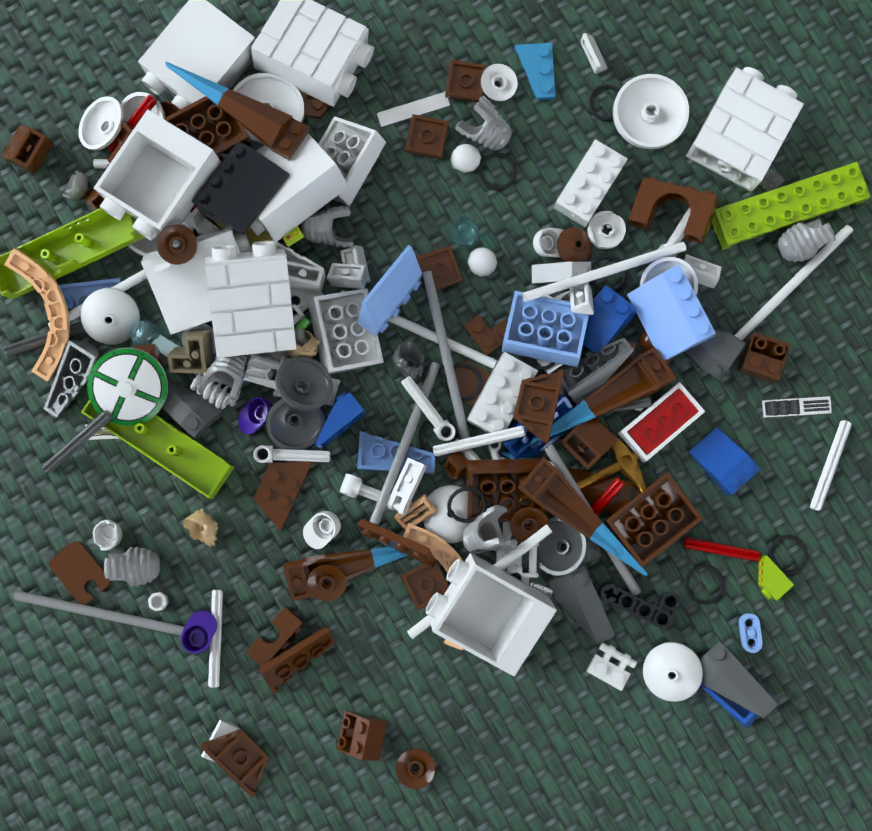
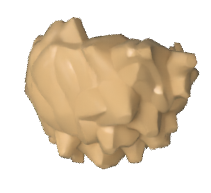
M305 331L308 342L303 346L296 343V349L286 350L291 358H314L318 352L317 347L320 345V341L310 332Z
M201 508V510L195 511V513L184 520L183 526L189 530L190 537L193 540L199 539L209 547L215 545L218 523L212 515L206 513Z

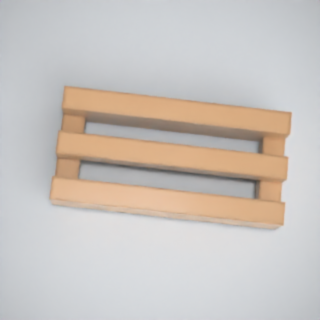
M424 494L409 505L407 516L404 517L397 513L394 518L406 530L408 524L405 522L428 507V510L409 522L410 524L417 525L436 512L437 507L432 505L431 500H428Z

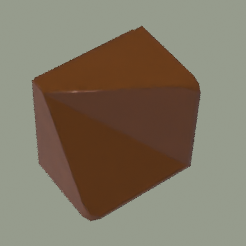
M456 452L448 456L444 469L455 481H458L466 476L467 459L460 452Z

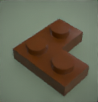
M477 315L466 323L464 328L483 354L488 356L503 345L508 321L504 319L490 329L482 317Z

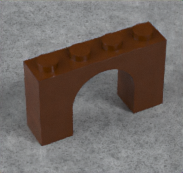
M653 177L649 179L643 178L628 219L630 225L649 230L654 214L661 204L669 200H680L690 207V215L683 232L685 240L704 244L718 204L717 195L707 190L704 192L697 191L691 186L681 187L674 182H660V180Z

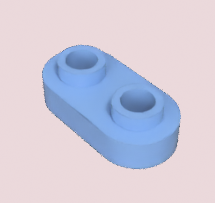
M745 613L739 618L738 622L741 645L745 651L756 653L762 648L763 644L760 621L756 615ZM748 619L751 621L750 626H746L745 624L746 620ZM749 639H753L754 643L752 646L748 645Z

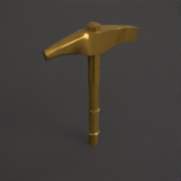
M616 435L614 436L618 441L610 448L614 463L576 483L579 489H582L620 471L633 483L639 494L646 489L638 464V455L631 453Z

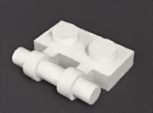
M602 642L599 649L605 652L603 657L595 654L586 671L622 691L630 676V673L624 669L627 665L634 668L637 661L631 659V656L627 653L623 654L617 651L616 647L611 644L608 646ZM611 657H614L617 660H619L620 663L618 664V666H616L615 664L609 662V659Z

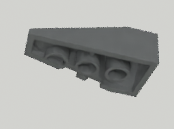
M714 330L716 333L714 337L685 352L703 370L720 380L746 343L730 332Z
M625 338L603 346L598 352L586 353V357L579 360L578 367L562 365L554 373L558 372V370H564L562 385L576 405H579L605 384L634 349Z
M68 341L44 406L45 411L56 418L61 416L88 380L90 371L98 359L99 349L86 341Z
M167 379L168 393L162 408L193 438L199 439L224 411L221 408L217 409L215 403H209V399L205 400L203 395H198L197 392Z
M581 565L573 573L557 576L547 581L555 600L597 644L615 636L585 566Z
M720 641L701 659L700 662L703 670L702 683L708 689L721 694L728 700L741 705L763 719L779 706Z

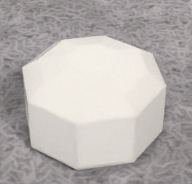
M162 592L153 593L148 599L149 608L154 611L164 610L169 603L167 595Z

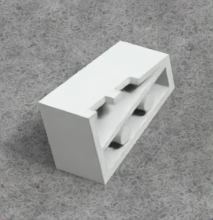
M277 241V249H285L290 287L321 294L326 277L324 268L306 257L300 256L289 247L287 248Z

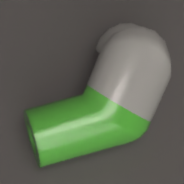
M305 316L294 328L296 343L301 346L308 342V338L305 336V329L311 323Z

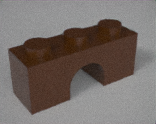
M288 606L284 607L272 621L279 629L277 641L270 642L263 636H260L246 653L259 665L263 666L265 663L276 658V654L280 649L284 651L291 643L289 641L290 637L293 634L297 636L304 628L301 625L304 620Z

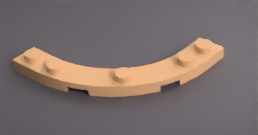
M13 248L4 265L24 277L41 294L45 302L48 320H50V332H48L44 350L32 369L33 373L49 382L60 366L69 341L70 317L68 307L60 287L51 274L33 258L19 249Z
M408 523L403 537L430 548L434 558L440 562L447 573L457 559L463 561L459 554L445 540L430 531ZM446 639L444 640L445 644L463 650V648Z

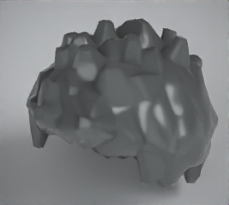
M404 341L397 347L393 355L395 369L401 371L403 376L406 377L410 376L413 379L417 375L422 377L424 355L414 342Z

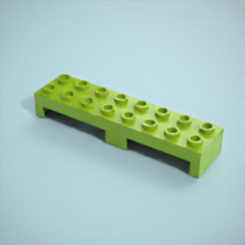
M858 162L718 208L715 210L712 223L721 248L724 250L734 244L778 229L790 228L793 225H797L798 222L804 223L808 219L853 204H861L871 196Z
M100 208L17 247V249L41 264L56 280L145 237L132 228L137 219L125 213L122 219L118 220ZM11 250L0 256V293L2 296L13 300L35 290V288L24 277L4 265L12 252Z
M90 400L81 411V413L92 420L100 415L94 409ZM157 414L142 424L123 426L109 421L103 426L109 432L209 499L215 497L235 468Z

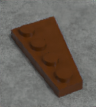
M364 519L360 520L358 526L362 531L361 534L369 539L374 538L381 544L390 546L434 568L437 561L430 548Z
M326 626L258 668L273 695L279 691L278 687L281 684L290 682L293 679L292 675L299 669L301 671L308 666L307 664L310 659L319 657L335 643V640Z

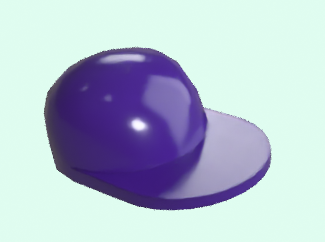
M256 397L250 400L239 413L238 423L241 431L245 434H253L261 426L266 425L268 412L273 406L272 402L263 397Z
M198 611L191 615L181 635V644L186 651L192 654H200L207 650L217 630V621L214 615L207 611Z

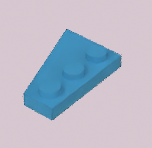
M552 43L515 45V51L521 60V65L526 72L536 100L555 99Z

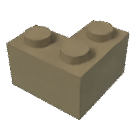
M191 329L184 336L185 347H175L167 354L170 373L204 374L207 372V368L211 367V364L214 362L210 329Z

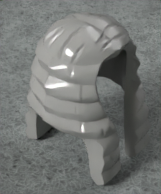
M481 96L479 102L474 105V109L485 122L478 127H474L461 120L457 123L455 129L461 135H466L467 138L483 144L485 148L500 150L510 140L511 128L506 124V120L502 119V116L498 114V110L491 104V101L487 100L485 96Z
M349 205L334 206L326 211L322 210L312 214L302 222L301 227L304 237L312 243L322 242L325 245L342 246L343 248L354 246L353 239L337 237L332 229L333 219L350 216Z
M820 217L806 224L798 222L797 225L788 228L779 238L778 248L784 259L802 262L803 260L814 258L817 251L823 245L836 241L829 222L822 226Z
M238 355L217 358L211 364V367L207 368V372L203 374V377L200 378L197 391L203 393L205 387L211 381L219 382L232 388L229 405L231 407L235 406L241 393L243 372L248 363L246 356Z
M494 505L487 508V511L479 515L475 521L465 528L463 544L468 552L479 554L492 550H505L517 545L516 539L505 542L498 523V518L507 512V507Z
M130 547L127 552L111 553L109 558H105L104 562L106 579L109 578V581H126L131 587L134 585L139 586L140 584L145 585L147 582L151 583L160 573V559L158 555L145 548Z

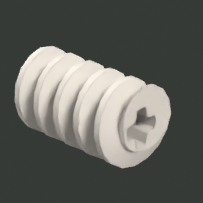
M199 373L191 384L193 391L197 390V385L203 374ZM211 381L205 387L203 393L197 391L198 395L203 394L205 400L209 399V403H215L217 409H224L231 399L230 393H227L229 387L226 386L222 389V384H215V381Z

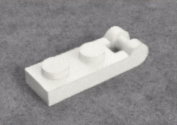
M410 458L407 459L387 502L388 509L397 510L403 516L407 514L409 504L427 468L426 465ZM399 497L403 498L401 503H398Z

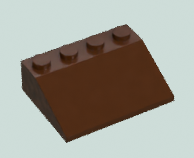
M206 96L164 118L170 124L213 149L216 155L234 147L238 142L241 143L250 138L245 127Z
M542 458L466 460V487H473L484 493L487 499V508L494 505L507 507V512L498 518V522H510L512 516L518 510L525 507H536L545 513V509L534 503L517 488ZM466 491L467 519H471L482 511L483 500L477 493Z
M667 472L606 519V522L623 547L643 567L702 521L703 518Z

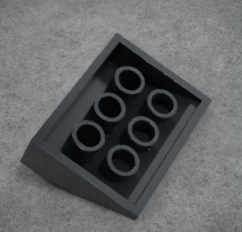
M238 142L197 193L192 203L202 215L244 235L290 175L253 148Z

